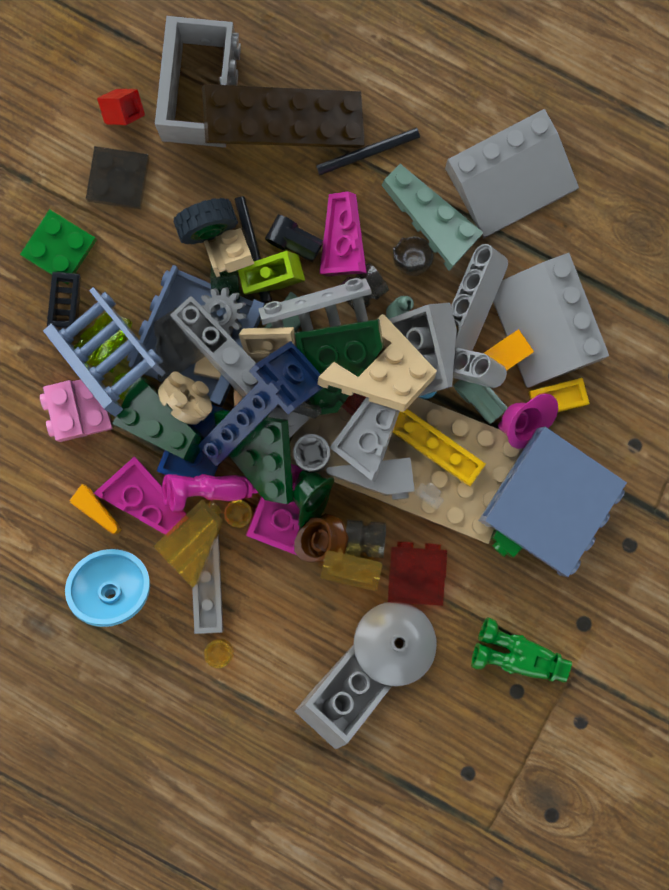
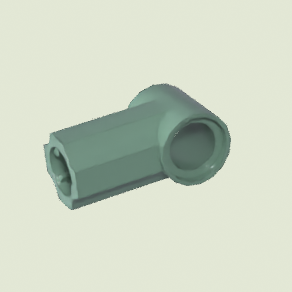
M458 380L453 385L458 394L467 403H471L489 425L507 409V406L490 387L463 380Z

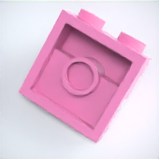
M81 379L76 381L68 380L43 387L44 394H40V401L43 409L49 411L51 419L46 421L47 431L50 437L55 436L56 441L63 442L113 429L110 413L100 405Z

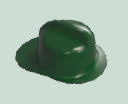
M305 470L299 473L293 489V499L300 510L298 521L300 528L309 522L310 518H319L324 512L335 481L333 477L326 479L318 473H309Z

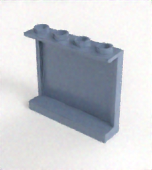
M173 265L170 271L167 270L161 280L162 291L159 296L155 295L150 305V311H152L148 321H143L138 333L141 336L140 342L148 351L153 349L163 360L159 365L166 373L161 376L151 367L144 374L164 382L172 372L176 371L195 382L201 381L209 389L207 395L211 403L223 407L232 385L222 375L219 380L194 375L199 349L170 316L190 296L200 305H205L206 303L202 300L201 296L208 295L212 298L211 289L214 288L218 289L221 295L222 288L182 272L177 266ZM239 296L236 302L246 303L245 307L240 309V313L246 314L247 318L238 319L242 328H233L231 338L243 349L239 333L242 329L258 327L261 320L258 308L264 307L265 304L255 299L251 301ZM220 307V310L217 311L219 317L227 313L225 307ZM136 348L128 354L127 358L130 361L128 366L131 369L144 359Z
M547 427L537 428L478 521L487 527L494 528L555 569L559 576L569 577L570 574H574L581 564L579 559L584 551H588L594 544L596 539L594 535L599 527L602 528L609 520V511L612 506L616 505L624 496L625 491L623 488L627 482Z

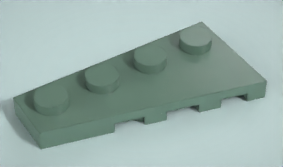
M399 164L384 179L382 187L400 210L407 212L413 220L412 225L418 232L422 231L429 240L428 245L434 253L438 252L445 260L444 265L449 271L483 234L478 227L403 165Z

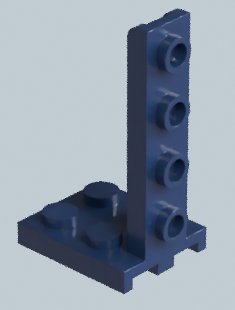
M291 341L256 363L249 370L258 383L198 445L215 466L222 463L278 405L289 415L324 388L318 385V378L321 374Z

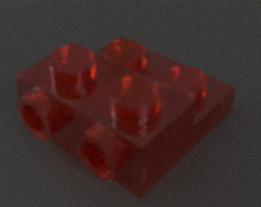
M397 541V547H391L387 602L443 606L447 550H441L442 544L425 543V549L413 548L414 542Z

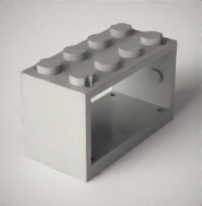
M166 16L155 126L161 141L226 147V144L205 143L204 123L175 121L183 43L225 47L220 85L237 86L238 70L236 69V60H240L241 52L239 33H235L233 22Z

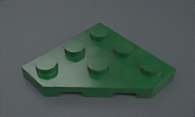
M379 319L294 333L297 348L320 374L335 362L359 377L374 362L384 348ZM330 385L328 389L323 388L307 400L309 416L337 413L350 395L341 393L342 389Z
M220 410L214 413L215 427L230 411ZM267 417L229 456L264 500L289 504L294 499L288 420Z

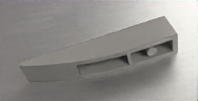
M192 296L170 314L172 319L203 355L244 398L258 383L257 379L249 372L256 362ZM280 405L268 416L288 420L289 438L309 419L299 407L288 415Z

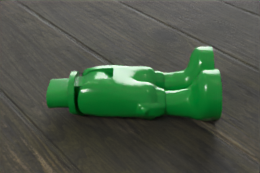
M489 617L485 619L480 629L478 640L504 647L510 653H502L486 645L476 643L471 659V668L482 670L487 664L500 666L509 674L517 673L528 677L547 679L551 682L558 680L566 683L572 661L563 659L561 654L554 653L537 643L527 640L523 635H508L499 630L496 620Z

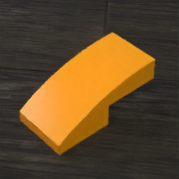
M518 329L483 354L502 364L506 371H508L511 367L534 353V351Z

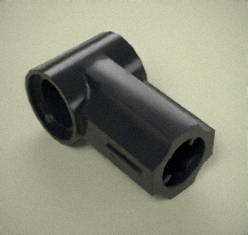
M279 214L265 237V240L276 248L284 251L289 250L312 263L323 244L322 239L304 231L293 220Z

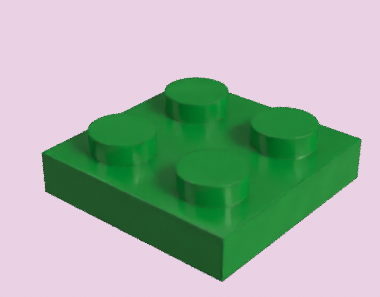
M49 209L20 255L51 275L52 272L75 274L97 239Z

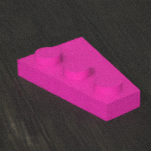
M349 191L329 194L320 274L324 276L366 273L356 194Z
M135 456L93 493L168 537H171L191 519L184 510L172 512L170 506L164 505L162 485Z
M291 464L294 489L295 482L302 469ZM260 496L246 536L296 555L294 552V540L299 531V508L294 501L289 504H282L264 500Z

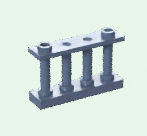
M93 287L89 291L98 301L67 329L62 328L59 330L53 324H50L43 332L100 405L115 417L123 410L117 402L122 392L151 367L161 376L166 372L159 365L163 362L159 355L153 349L148 351L113 309L116 305L114 300L106 292L101 295ZM103 311H106L113 321L83 347L75 349L71 344L74 341L73 337ZM121 329L128 340L97 367L93 366L90 368L86 363L89 360L88 356ZM136 348L144 359L112 387H105L101 382L105 379L104 375Z

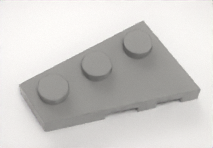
M366 397L332 443L330 449L371 481L376 482L400 411L368 401L369 397Z

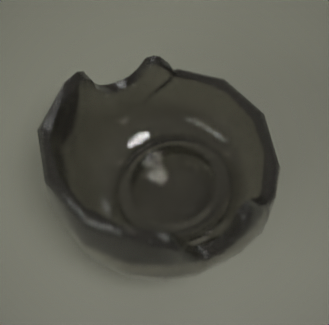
M417 236L402 237L392 249L394 265L402 274L419 276L428 271L433 264L434 251L424 238Z

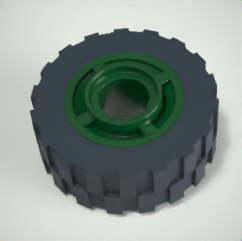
M215 198L193 204L176 214L177 216L174 217L173 221L181 243L187 245L204 243L205 240H213L225 231L232 230L238 224L231 201L224 198Z

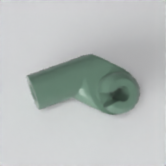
M410 296L398 297L387 307L386 317L390 319L408 312L414 306L413 299Z

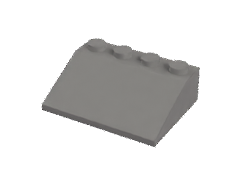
M545 109L449 158L445 167L474 223L483 232V239L579 189L559 134Z
M569 253L542 262L502 280L493 303L506 337L519 329L534 353L517 363L526 388L597 363L609 356Z

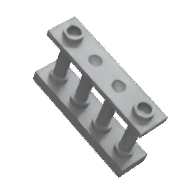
M354 278L348 280L343 285L283 302H269L264 307L258 309L263 325L271 323L272 328H283L282 319L298 315L302 331L313 330L309 312L324 307L330 327L341 325L336 304L348 300L353 302L357 322L368 321L363 296L370 295L372 292L366 278Z

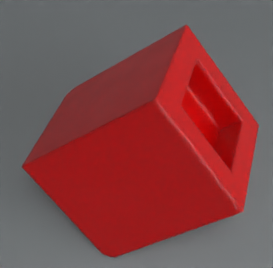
M115 89L97 98L105 124L128 125L145 116L138 89Z

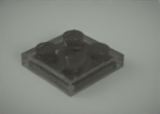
M94 146L86 200L88 202L141 210L149 155Z

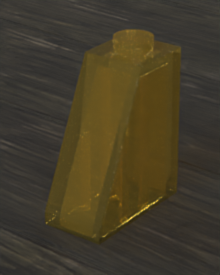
M202 499L153 546L192 588L200 583L224 519L220 516L223 511L213 500L207 503Z

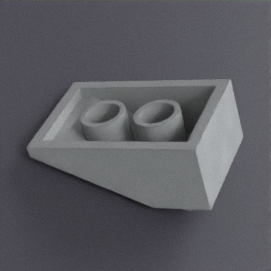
M428 304L390 318L389 320L437 370L435 379L419 396L452 387L457 329L451 304Z
M352 645L311 690L294 712L334 749H338L348 744L392 686L374 681L361 669L354 653V645Z

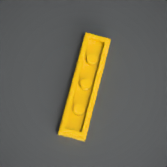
M406 409L404 412H399L392 433L470 487L486 463L410 410Z

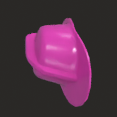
M547 393L540 394L527 403H514L506 409L498 427L507 435L508 442L513 448H525L537 428H549L553 424L559 409L558 401L554 396Z

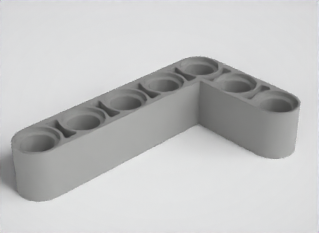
M488 244L479 246L473 253L451 305L457 329L453 378L496 388L506 379V368L488 355L473 351L508 267L507 258Z

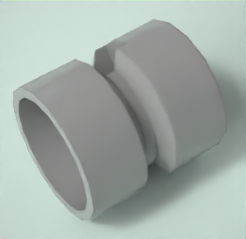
M307 434L301 437L294 446V459L302 470L309 473H317L328 465L330 448L327 441L321 436Z

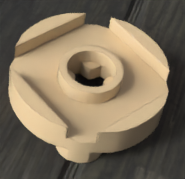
M172 372L158 389L159 399L163 406L168 403L173 409L170 414L184 423L198 424L201 420L204 421L212 411V403L207 395L209 393L208 387L203 382H195L179 372Z

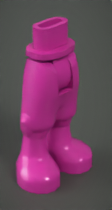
M168 474L164 476L162 483L164 505L170 506L172 512L182 511L187 498L191 496H201L207 500L237 501L243 498H251L252 493H258L247 477L240 475L211 476L201 474L193 478Z

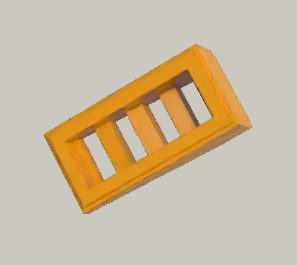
M81 484L69 500L70 503L112 534H119L122 530L119 524L98 497L93 494L94 492L90 487Z

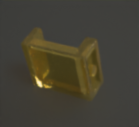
M327 551L320 578L377 591L382 563Z

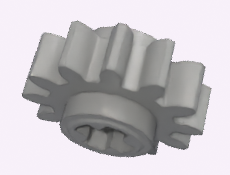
M225 287L222 289L221 295L218 289L214 288L211 289L212 298L208 295L201 296L202 300L206 303L201 305V307L229 336L233 333L231 327L234 329L242 328L238 319L247 318L246 314L240 313V309L245 307L246 303L236 302L239 293L229 296V288ZM220 307H225L227 313L219 317L217 311L220 310Z

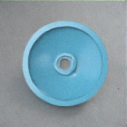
M118 549L97 551L83 558L70 572L65 586L66 601L72 613L86 624L98 627L115 626L131 619L142 609L149 596L150 578L146 567L135 555ZM115 594V597L111 599L107 598L109 595Z

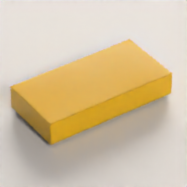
M583 378L528 392L530 400L540 394L548 393L554 396L558 401V413L590 404Z

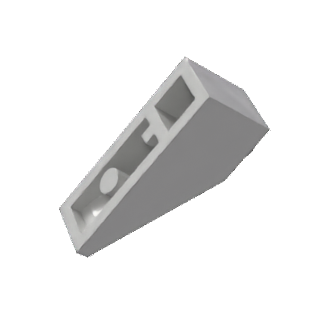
M410 457L382 461L376 482L371 481L352 465L326 467L327 475L385 496L392 495V500L409 498L408 493L415 491Z

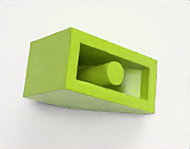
M284 251L254 261V264L238 269L244 294L282 289L305 281L299 255L290 251Z

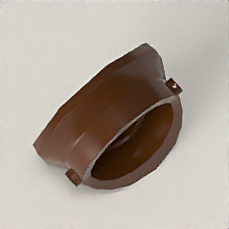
M326 513L319 518H310L309 522L301 528L294 540V552L300 560L317 562L323 567H331L340 563L344 559L348 543V534L343 520Z

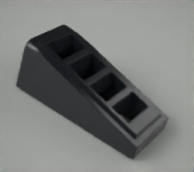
M52 272L47 327L53 324L59 330L62 328L67 329L79 318L80 274ZM59 282L73 283V287H59ZM58 293L72 294L71 299L58 298ZM58 304L71 305L70 310L58 309ZM57 316H68L69 321L57 320Z

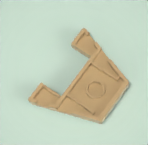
M382 314L378 319L380 320L383 343L386 349L359 377L333 362L319 376L318 385L327 389L329 385L342 389L341 393L350 396L354 393L369 397L368 401L404 412L435 379L437 370L392 322Z

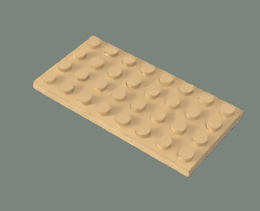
M354 393L347 398L337 413L309 416L306 403L303 412L309 419L293 435L290 443L291 464L298 466L294 459L293 449L296 442L307 434L321 436L327 441L330 448L366 396ZM417 397L407 408L408 410L486 463L470 487L393 433L383 461L411 458L415 491L408 493L409 498L392 500V495L385 496L333 477L334 482L489 544L494 528L487 527L478 520L524 448H513L508 442L507 435L497 428ZM330 449V460L326 467L351 465ZM326 467L317 472L326 479L332 477L327 475Z

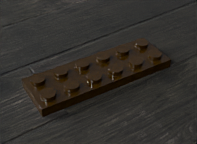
M205 84L202 87L205 143L361 148L365 145L361 91Z

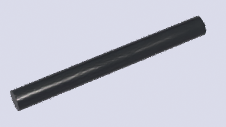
M416 127L316 165L317 172L320 176L420 138L419 131Z
M244 196L237 197L234 200L244 238L253 261L260 260L261 256L246 199ZM270 291L259 292L262 303L272 301Z

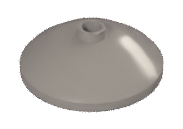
M387 602L369 610L358 623L353 642L354 653L361 669L374 681L388 686H403L420 679L431 667L437 647L434 628L426 615L418 608L403 602ZM396 638L403 640V646L400 649L394 644Z

